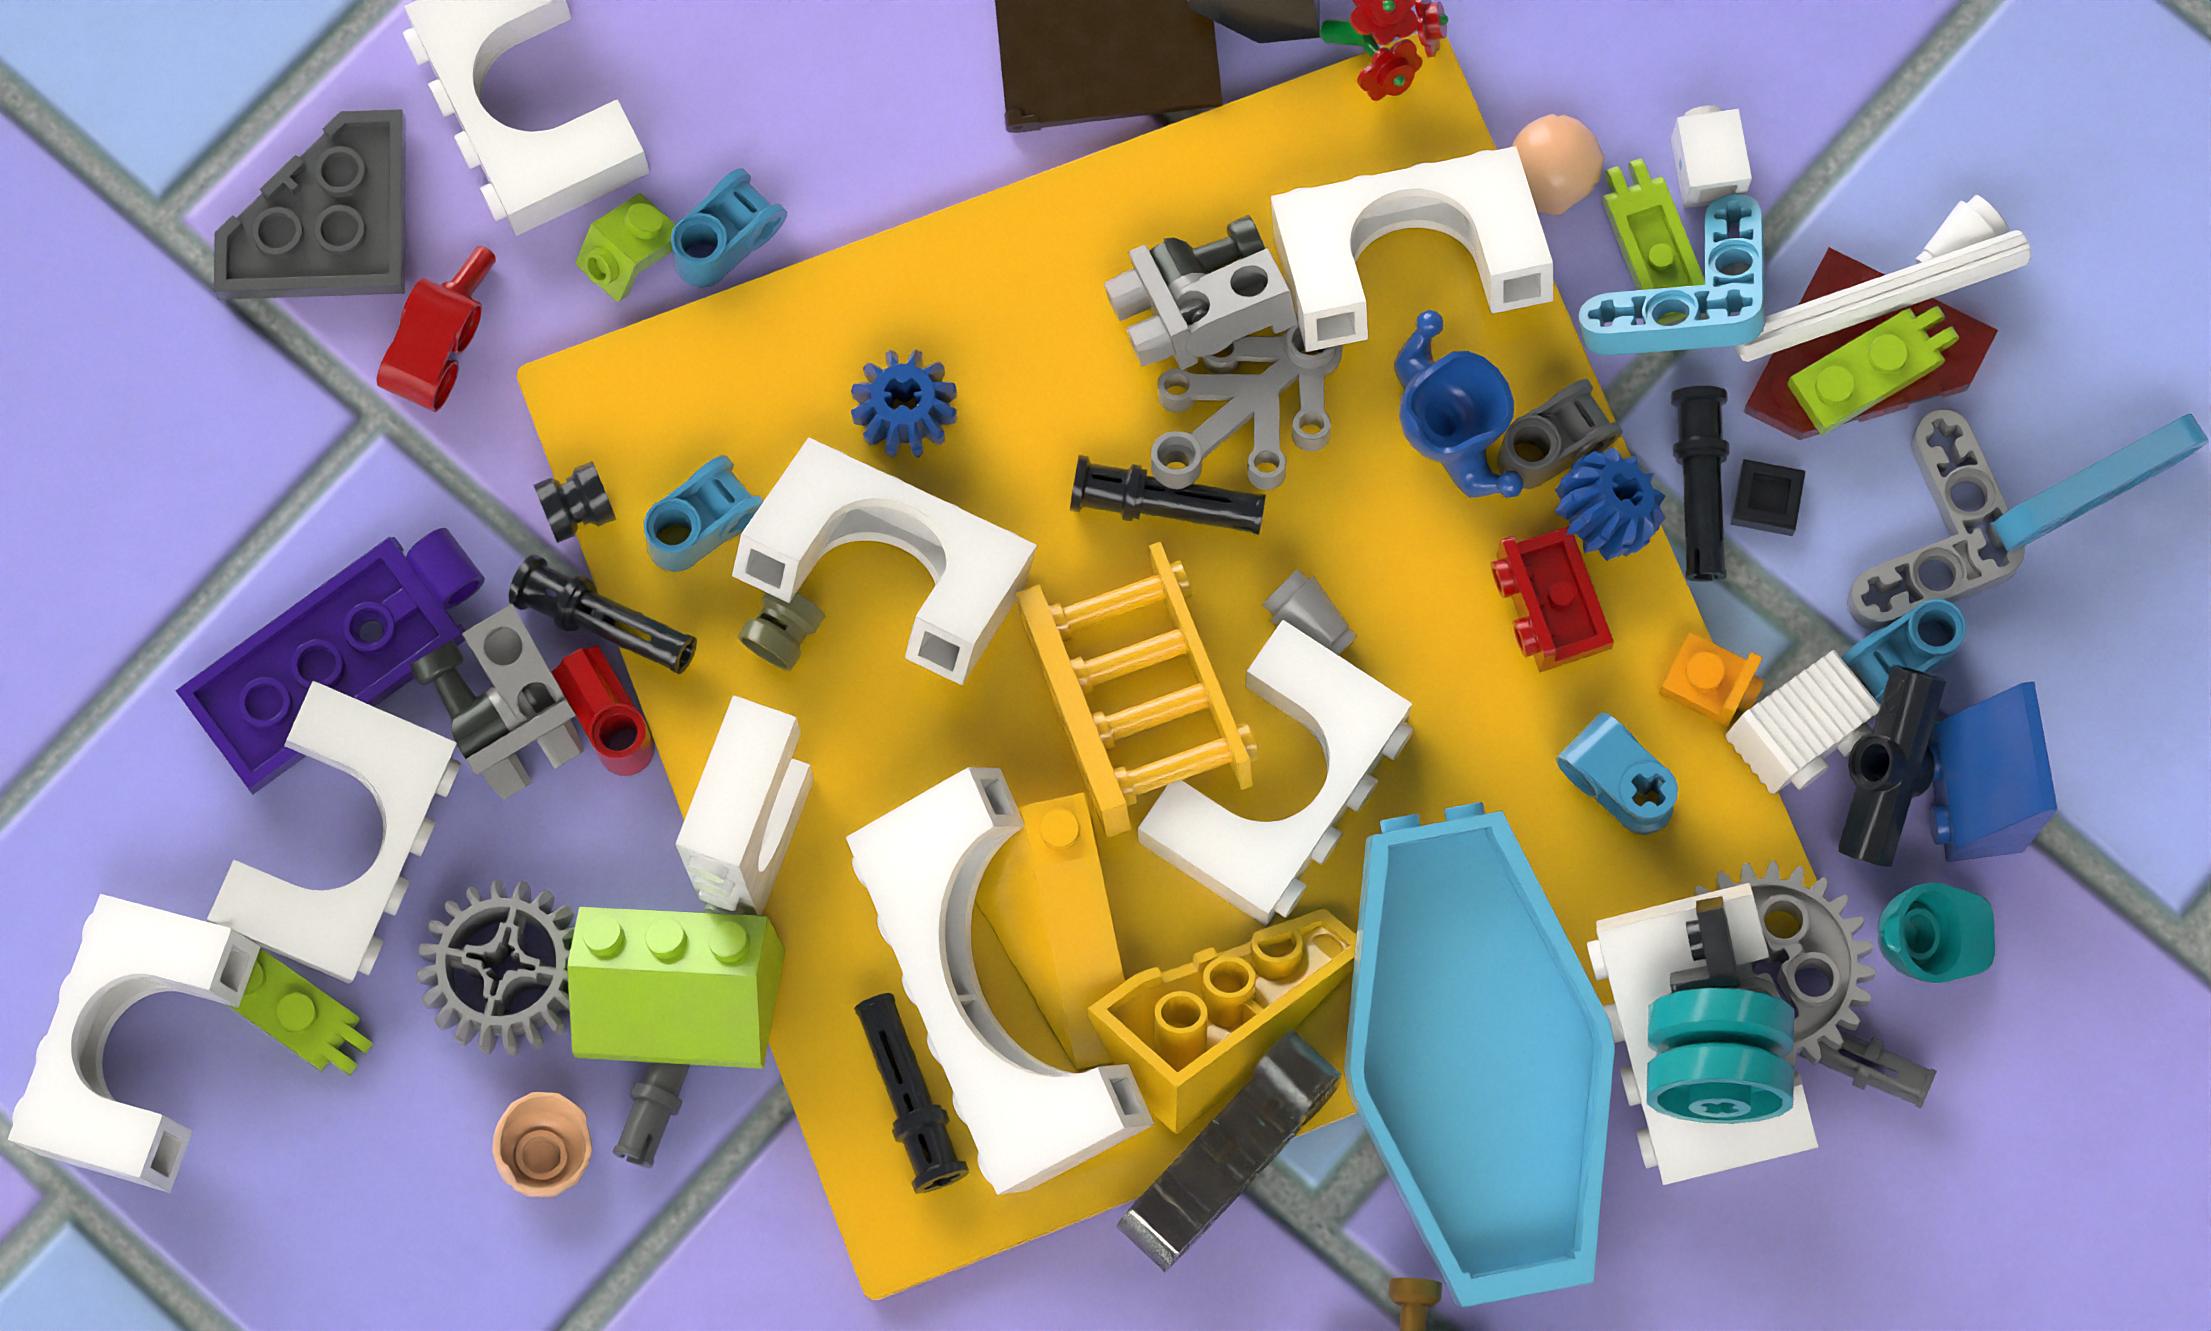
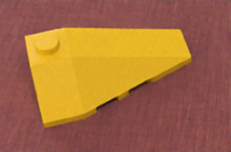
M1085 792L1017 807L1025 827L1013 834L994 854L980 880L974 901L983 916L986 917L1004 947L1005 953L1034 997L1038 1008L1075 1070L1079 1072L1114 1064L1088 1017V1008L1124 983L1125 979Z
M1322 908L1253 933L1252 940L1219 953H1216L1214 947L1193 953V962L1160 972L1158 966L1138 972L1088 1008V1017L1114 1064H1129L1148 1110L1175 1134H1178L1225 1099L1354 969L1357 935L1327 909Z

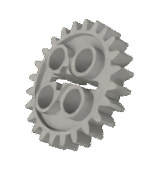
M1776 861L1770 862L1765 878L1759 879L1756 878L1750 864L1744 863L1741 869L1740 882L1734 884L1723 871L1717 873L1715 879L1717 891L1750 883L1769 958H1765L1768 963H1774L1779 960L1782 964L1776 977L1777 983L1788 1001L1798 1012V1017L1794 1019L1793 1051L1783 1058L1795 1068L1796 1053L1802 1052L1811 1064L1816 1065L1821 1059L1818 1044L1820 1041L1836 1051L1841 1048L1843 1039L1836 1028L1837 1025L1854 1031L1859 1026L1861 1020L1849 1006L1868 1007L1872 996L1865 990L1857 987L1856 984L1872 981L1876 975L1875 968L1858 963L1859 959L1872 952L1874 948L1873 942L1864 940L1854 941L1853 935L1862 928L1865 920L1862 916L1846 920L1842 918L1841 913L1849 900L1846 894L1835 898L1831 902L1823 898L1828 879L1825 877L1817 881L1809 889L1803 886L1804 871L1801 866H1798L1793 871L1789 881L1780 879ZM1698 885L1694 890L1693 896L1710 893V891ZM1772 912H1786L1797 921L1799 933L1787 939L1777 938L1766 929L1764 918ZM1758 960L1737 965L1739 986L1727 989L1760 992L1780 999L1771 976L1767 972L1759 975L1754 973ZM1807 968L1817 969L1828 979L1829 991L1818 997L1808 996L1797 987L1795 974Z

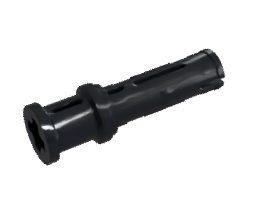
M1715 386L1684 387L1671 393V405L1676 407L1678 412L1679 442L1673 444V457L1676 458V462L1682 465L1686 540L1685 578L1696 582L1712 581L1711 574H1714V579L1722 580L1727 576L1724 556L1721 463L1727 460V456L1730 453V444L1723 440L1722 406L1727 403L1728 394L1724 388Z
M1079 455L1070 511L1080 512L1083 507L1117 512L1121 513L1122 519L1126 521L1139 519L1140 514L1196 524L1236 529L1259 535L1266 494L1258 495L1194 483L1182 489H1171L1158 482L1155 477L1147 476L1148 469H1142V465L1132 464L1129 469L1091 463L1089 456Z
M530 555L517 569L511 582L508 595L510 604H513L519 610L532 608L553 618L555 625L559 629L577 631L582 628L619 645L623 649L632 651L670 668L672 672L677 674L683 673L694 657L697 647V639L689 634L685 635L645 616L641 612L632 610L598 594L596 587L590 579L584 576L568 577L549 568L547 561L538 555ZM547 588L557 593L555 598L545 593ZM620 621L651 636V640H644L616 627L615 622Z
M884 993L862 1001L855 1006L854 1010L856 1015L859 1016L878 1071L897 1116V1120L892 1123L894 1127L892 1133L895 1141L902 1142L916 1176L911 1182L915 1193L931 1192L961 1180L970 1173L966 1161H958L945 1127L950 1122L947 1111L943 1110L941 1105H934L915 1052L911 1047L896 1008L894 995L892 993Z

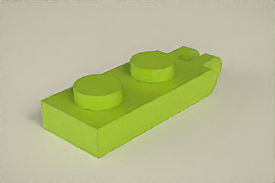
M1642 158L1628 163L1629 172L1634 186L1631 187L1627 186L1619 166L1606 169L1605 176L1611 193L1602 196L1603 206L1636 290L1705 285L1704 276L1664 178L1660 176L1651 179ZM1672 312L1659 317L1656 322L1665 325L1688 316L1679 312Z
M1939 306L1926 311L1918 317L1908 308L1790 377L1787 385L1820 435L1823 436L1937 369L1945 362L1940 352L1953 345L1960 337L1953 327H1949L1931 338L1929 337L1927 331L1945 319V315Z
M261 948L239 1007L227 1005L321 1072L330 1062L351 1076L358 1065L338 1051V1049L346 1041L366 1055L374 1045L370 1040L354 1030L361 1020L357 1015Z

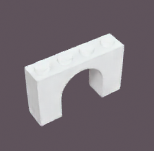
M417 0L404 6L412 28L402 32L406 43L418 66L429 61L437 80L428 83V86L443 117L455 113L463 129L462 132L454 135V138L469 169L481 165L489 181V184L480 187V191L494 220L497 222L507 217L516 236L650 174L645 152L618 99L561 126L538 132L521 131L505 126L495 120L481 105L482 85L488 70L496 59L511 47L571 20L572 17L567 0Z
M1516 146L1494 151L1483 150L1470 156L1436 163H1420L1411 168L1372 176L1361 175L1348 181L1314 188H1298L1289 193L1271 196L1273 235L1286 282L1290 289L1306 352L1368 339L1366 299L1355 263L1361 252L1371 242L1384 234L1399 229H1434L1460 241L1475 260L1491 314L1553 301V260Z
M808 438L741 533L732 576L790 603L818 560L832 548L852 541L865 540L883 542L899 547L916 557L928 569L936 585L915 617L905 659L963 685L1017 600L1016 592L1024 589L1037 544L966 512L954 504L947 503L913 487L897 477L890 476L862 463L839 450Z
M1284 620L1278 625L1247 670L1246 688L1301 723L1317 739L1324 753L1327 765V779L1319 795L1308 807L1294 816L1279 821L1258 822L1236 816L1180 780L1167 785L1138 827V843L1265 927L1269 925L1276 913L1281 914L1285 918L1291 913L1307 887L1306 884L1299 880L1312 860L1321 865L1325 863L1343 835V832L1335 827L1346 810L1351 808L1358 813L1362 809L1379 780L1371 776L1372 772L1384 755L1394 761L1414 731V728L1407 724L1412 703Z
M312 681L284 746L352 775L370 791L378 805L382 818L383 834L379 853L370 869L360 878L350 884L330 890L301 888L233 859L206 922L232 928L265 949L348 984L354 980L357 971L369 976L384 942L383 939L373 935L383 911L395 916L410 880L399 876L409 852L421 857L436 821L425 817L433 796L436 793L445 798L447 797L462 762L450 758L457 742Z
M734 695L675 845L698 899L706 903L705 912L762 916L814 777L810 764L792 758L801 735L797 717Z
M1750 883L1596 921L1598 940L1587 942L1596 980L1609 978L1615 1002L1604 1005V1010L1611 1023L1614 1043L1626 1041L1632 1065L1620 1068L1629 1106L1642 1103L1648 1128L1637 1130L1646 1169L1659 1167L1663 1185L1819 1148L1799 1071L1794 1072L1793 1108L1781 1116L1763 1121L1737 1124L1701 1123L1676 1119L1658 1113L1647 1105V1063L1658 1056L1657 1053L1648 1047V1005L1659 997L1671 994L1670 973L1707 966L1706 959L1693 961L1686 929L1687 921L1698 920L1696 901L1723 896L1736 965L1769 958Z
M100 894L94 912L87 918L84 924L82 943L71 973L64 979L61 985L59 1004L48 1034L41 1040L38 1046L36 1065L25 1095L15 1107L13 1126L8 1140L44 1157L170 1193L193 1131L162 1114L114 1100L106 1086L103 1075L102 1061L106 1040L115 1022L125 1010L138 1000L158 992L177 991L239 1007L261 946L232 928Z

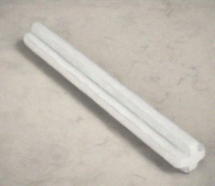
M2014 230L1765 317V327L1758 338L1749 343L1735 346L1736 351L1742 361L1749 362L2026 266L2032 257L2030 245L2022 231Z

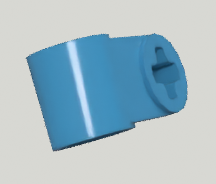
M743 168L736 169L725 176L710 194L684 218L680 219L673 228L671 243L676 272L684 282L691 286L704 288L720 282L752 251L767 243L778 232L787 218L788 212L780 204H770L750 184L751 176ZM700 242L710 243L716 247L715 251L706 258H693L685 253L690 246Z
M726 455L714 458L703 465L687 482L661 501L655 503L648 510L644 520L647 549L652 561L661 569L677 572L693 567L699 560L722 543L741 534L764 502L760 496L752 497L732 473L734 464ZM671 525L683 526L691 532L690 536L678 545H667L657 539L659 533Z
M1930 599L1920 603L1889 626L1880 628L1865 637L1848 650L1841 659L1849 668H1854L1880 705L1892 664L1930 674L1935 673L1955 657L1966 634V620L1962 611L1953 603L1943 599ZM1925 622L1941 624L1947 630L1950 642L1940 647L1928 645L1921 639L1918 633V626Z
M1599 713L1555 758L1560 770L1576 787L1588 796L1593 797L1622 823L1625 828L1633 833L1643 835L1657 833L1671 819L1678 793L1675 777L1669 769L1664 767L1646 751L1619 721L1609 714ZM1652 790L1659 795L1656 804L1648 801L1639 806L1634 802L1636 792L1645 796Z

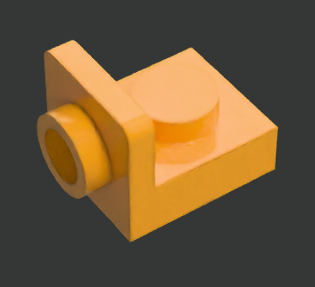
M1689 632L1659 693L1728 727L1737 709L1745 713L1753 707L1766 681L1755 675L1763 657L1751 652L1746 660Z

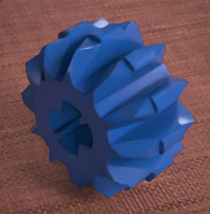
M917 349L909 355L907 364H899L896 352L889 350L886 353V369L883 370L876 364L867 362L863 369L869 383L861 382L852 386V398L860 403L851 410L853 423L867 426L863 436L864 441L870 446L886 438L885 448L888 456L895 457L900 451L901 444L909 443L911 453L919 458L923 454L922 439L924 437L932 443L941 445L945 441V433L941 425H949L956 422L957 410L948 404L957 397L956 385L951 382H942L945 368L939 361L923 369V356ZM898 397L906 403L915 397L916 407L910 410L907 406L901 405L894 410L893 400Z
M1614 447L1605 452L1597 453L1593 451L1590 455L1582 456L1571 466V470L1561 479L1559 486L1555 489L1558 497L1561 499L1555 513L1567 519L1570 524L1566 535L1577 534L1582 539L1585 553L1598 550L1606 561L1621 555L1627 557L1632 552L1637 553L1650 542L1649 538L1659 530L1660 524L1666 519L1660 509V504L1666 496L1651 485L1655 473L1644 474L1638 468L1636 455L1623 459Z

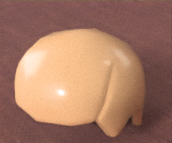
M1554 114L1541 117L1525 126L1511 145V147H1517L1537 212L1552 215L1563 214L1572 205L1589 196L1595 188V184L1600 182L1605 158L1596 135L1578 119L1566 115L1556 116Z
M532 1092L509 1105L497 1123L492 1149L497 1170L505 1184L511 1185L514 1191L527 1197H555L578 1184L590 1163L592 1154V1142L587 1125V1116L581 1107L559 1093Z

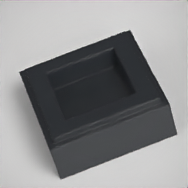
M1743 459L1730 525L1793 536L1796 530L1806 471Z

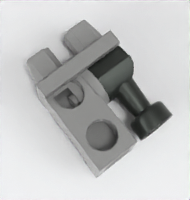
M1249 215L1227 225L1228 237L1196 248H1192L1187 242L1174 237L1164 239L1163 243L1153 247L1150 251L1146 244L1128 252L1133 269L1123 272L1104 283L1108 300L1119 321H1123L1148 309L1153 314V317L1126 328L1129 341L1142 367L1174 356L1180 370L1197 364V357L1216 354L1225 349L1234 340L1271 326L1274 333L1277 334L1298 325L1290 289L1268 248L1265 249L1260 234Z
M513 604L508 605L462 633L464 640L493 685L491 689L476 697L455 667L459 666L464 658L453 639L408 665L421 685L434 682L452 719L451 733L454 741L457 742V747L474 775L482 773L486 782L503 800L533 783L515 754L516 751L537 740L554 769L584 752L578 733L570 720L576 715L565 699Z

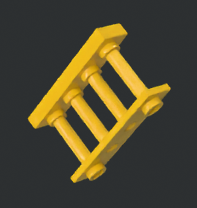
M1161 541L1149 545L1153 571L1152 577L1062 608L1060 603L1048 606L1040 584L1016 592L1023 626L1106 838L1131 830L1127 806L1137 803L1136 796L1230 763L1239 787L1243 790L1253 786L1250 762L1259 759L1257 746L1246 722L1237 726L1235 724L1185 602L1186 598L1192 596V590L1185 569L1180 560L1169 563ZM1164 600L1175 630L1083 662L1081 657L1069 659L1063 642L1072 639L1071 632ZM1186 654L1197 684L1105 716L1102 711L1091 715L1084 696L1093 693L1092 686ZM1208 708L1220 739L1130 771H1126L1124 766L1116 769L1112 768L1106 750L1115 748V740Z

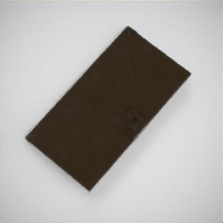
M995 0L1006 111L1004 118L1007 132L1037 131L1045 127L1223 105L1214 21L1189 9L1187 0Z

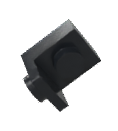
M1723 896L1696 901L1698 920L1687 921L1686 929L1693 961L1706 959L1707 966L1670 973L1671 993L1703 988L1727 989L1739 986L1738 970Z

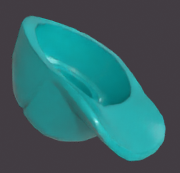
M1936 882L1919 884L1895 896L1879 917L1877 930L1879 933L1878 945L1883 957L1898 972L1908 977L1930 983H1945L1981 974L1993 964L1995 956L1994 915L1991 904L1979 894Z

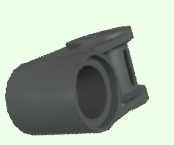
M1582 379L1562 389L1546 403L1516 419L1508 427L1497 456V467L1500 474L1505 471H1517L1523 479V489H1532L1541 486L1546 481L1570 468L1582 456L1590 455L1593 451L1597 453L1604 451L1622 435L1623 430L1618 423H1610L1591 396L1593 386L1588 379ZM1520 443L1536 445L1542 451L1544 459L1537 462L1523 460L1516 454L1514 446Z

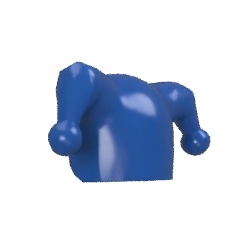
M1433 310L1421 313L1416 320L1417 329L1401 348L1394 362L1395 373L1404 389L1400 399L1399 421L1405 438L1412 448L1422 456L1441 463L1456 486L1468 497L1476 498L1498 493L1507 498L1518 496L1524 487L1523 479L1517 471H1505L1501 475L1493 473L1486 459V448L1493 444L1507 430L1513 419L1514 399L1508 382L1499 369L1485 357L1470 351H1453L1434 362L1431 353V341L1434 336L1442 332L1444 327L1443 318L1437 311Z

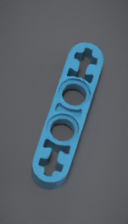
M2191 413L2184 415L2020 503L2000 516L1991 526L2009 553L2014 552L2178 464L2206 445L2209 439Z

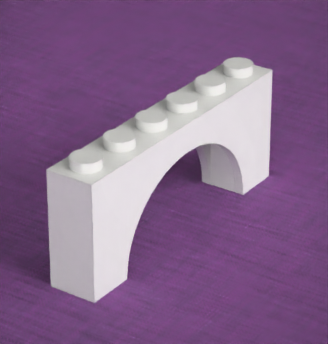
M968 767L852 833L846 839L854 856L852 859L854 872L859 881L868 889L878 912L877 924L884 940L892 946L903 971L902 984L909 999L917 1005L928 1030L927 1043L934 1058L943 1066L953 1089L952 1101L960 1119L968 1125L979 1151L978 1164L987 1181L994 1186L997 1195L1031 1190L1153 1126L1154 1122L1129 1064L1096 1067L1081 1074L1059 1070L1046 1065L1023 1050L1006 1033L992 1013L981 990L973 962L971 948L972 910L980 880L992 857L1013 834L1024 828L1025 825L1001 769Z

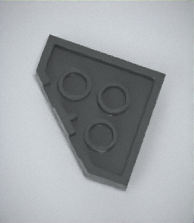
M402 109L340 111L322 128L324 134L300 157L295 154L260 188L262 193L237 218L232 215L214 232V293L218 300L405 294L406 117Z

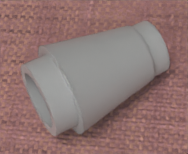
M1299 569L1262 604L1273 615L1269 620L1271 623L1278 627L1281 621L1284 620L1337 655L1357 637L1313 575L1308 579Z

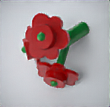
M1352 0L1356 7L1351 12L1350 20L1326 19L1322 23L1320 34L1325 43L1362 46L1371 57L1372 64L1366 66L1360 72L1357 83L1362 90L1367 91L1368 96L1373 101H1378L1387 94L1397 96L1404 93L1412 84L1415 72L1420 69L1423 60L1416 53V45L1409 39L1398 41L1390 49L1386 47L1380 48L1377 43L1388 45L1395 39V36L1406 38L1417 31L1420 43L1425 47L1427 57H1435L1436 51L1440 49V39H1444L1447 36L1448 16L1445 14L1440 1ZM1414 5H1415V9H1416V14L1414 13L1413 10H1411V8H1412Z

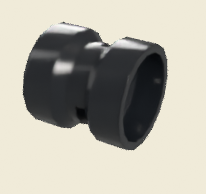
M593 461L574 468L572 475L565 478L567 483L562 485L560 481L554 478H548L533 484L557 543L574 537L578 530L577 523L582 521L584 525L591 523L599 527L616 520Z

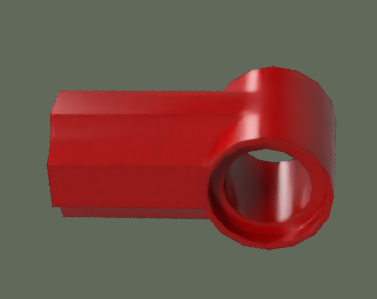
M598 645L585 649L580 648L563 658L561 663L551 673L589 738L601 763L608 771L619 776H631L641 772L650 764L654 756L655 744L643 716L637 711ZM632 729L637 732V737L629 748L622 751H613L607 748L610 736L616 731Z

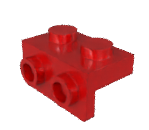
M1569 526L1516 543L1514 536L1501 539L1496 555L1498 560L1491 562L1493 578L1500 596L1503 599L1512 597L1519 619L1512 622L1519 649L1524 657L1534 656L1539 673L1610 650L1614 644L1574 534L1566 535Z

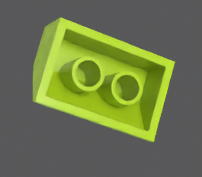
M579 907L567 964L572 1053L575 1058L764 1069L785 949L768 916Z

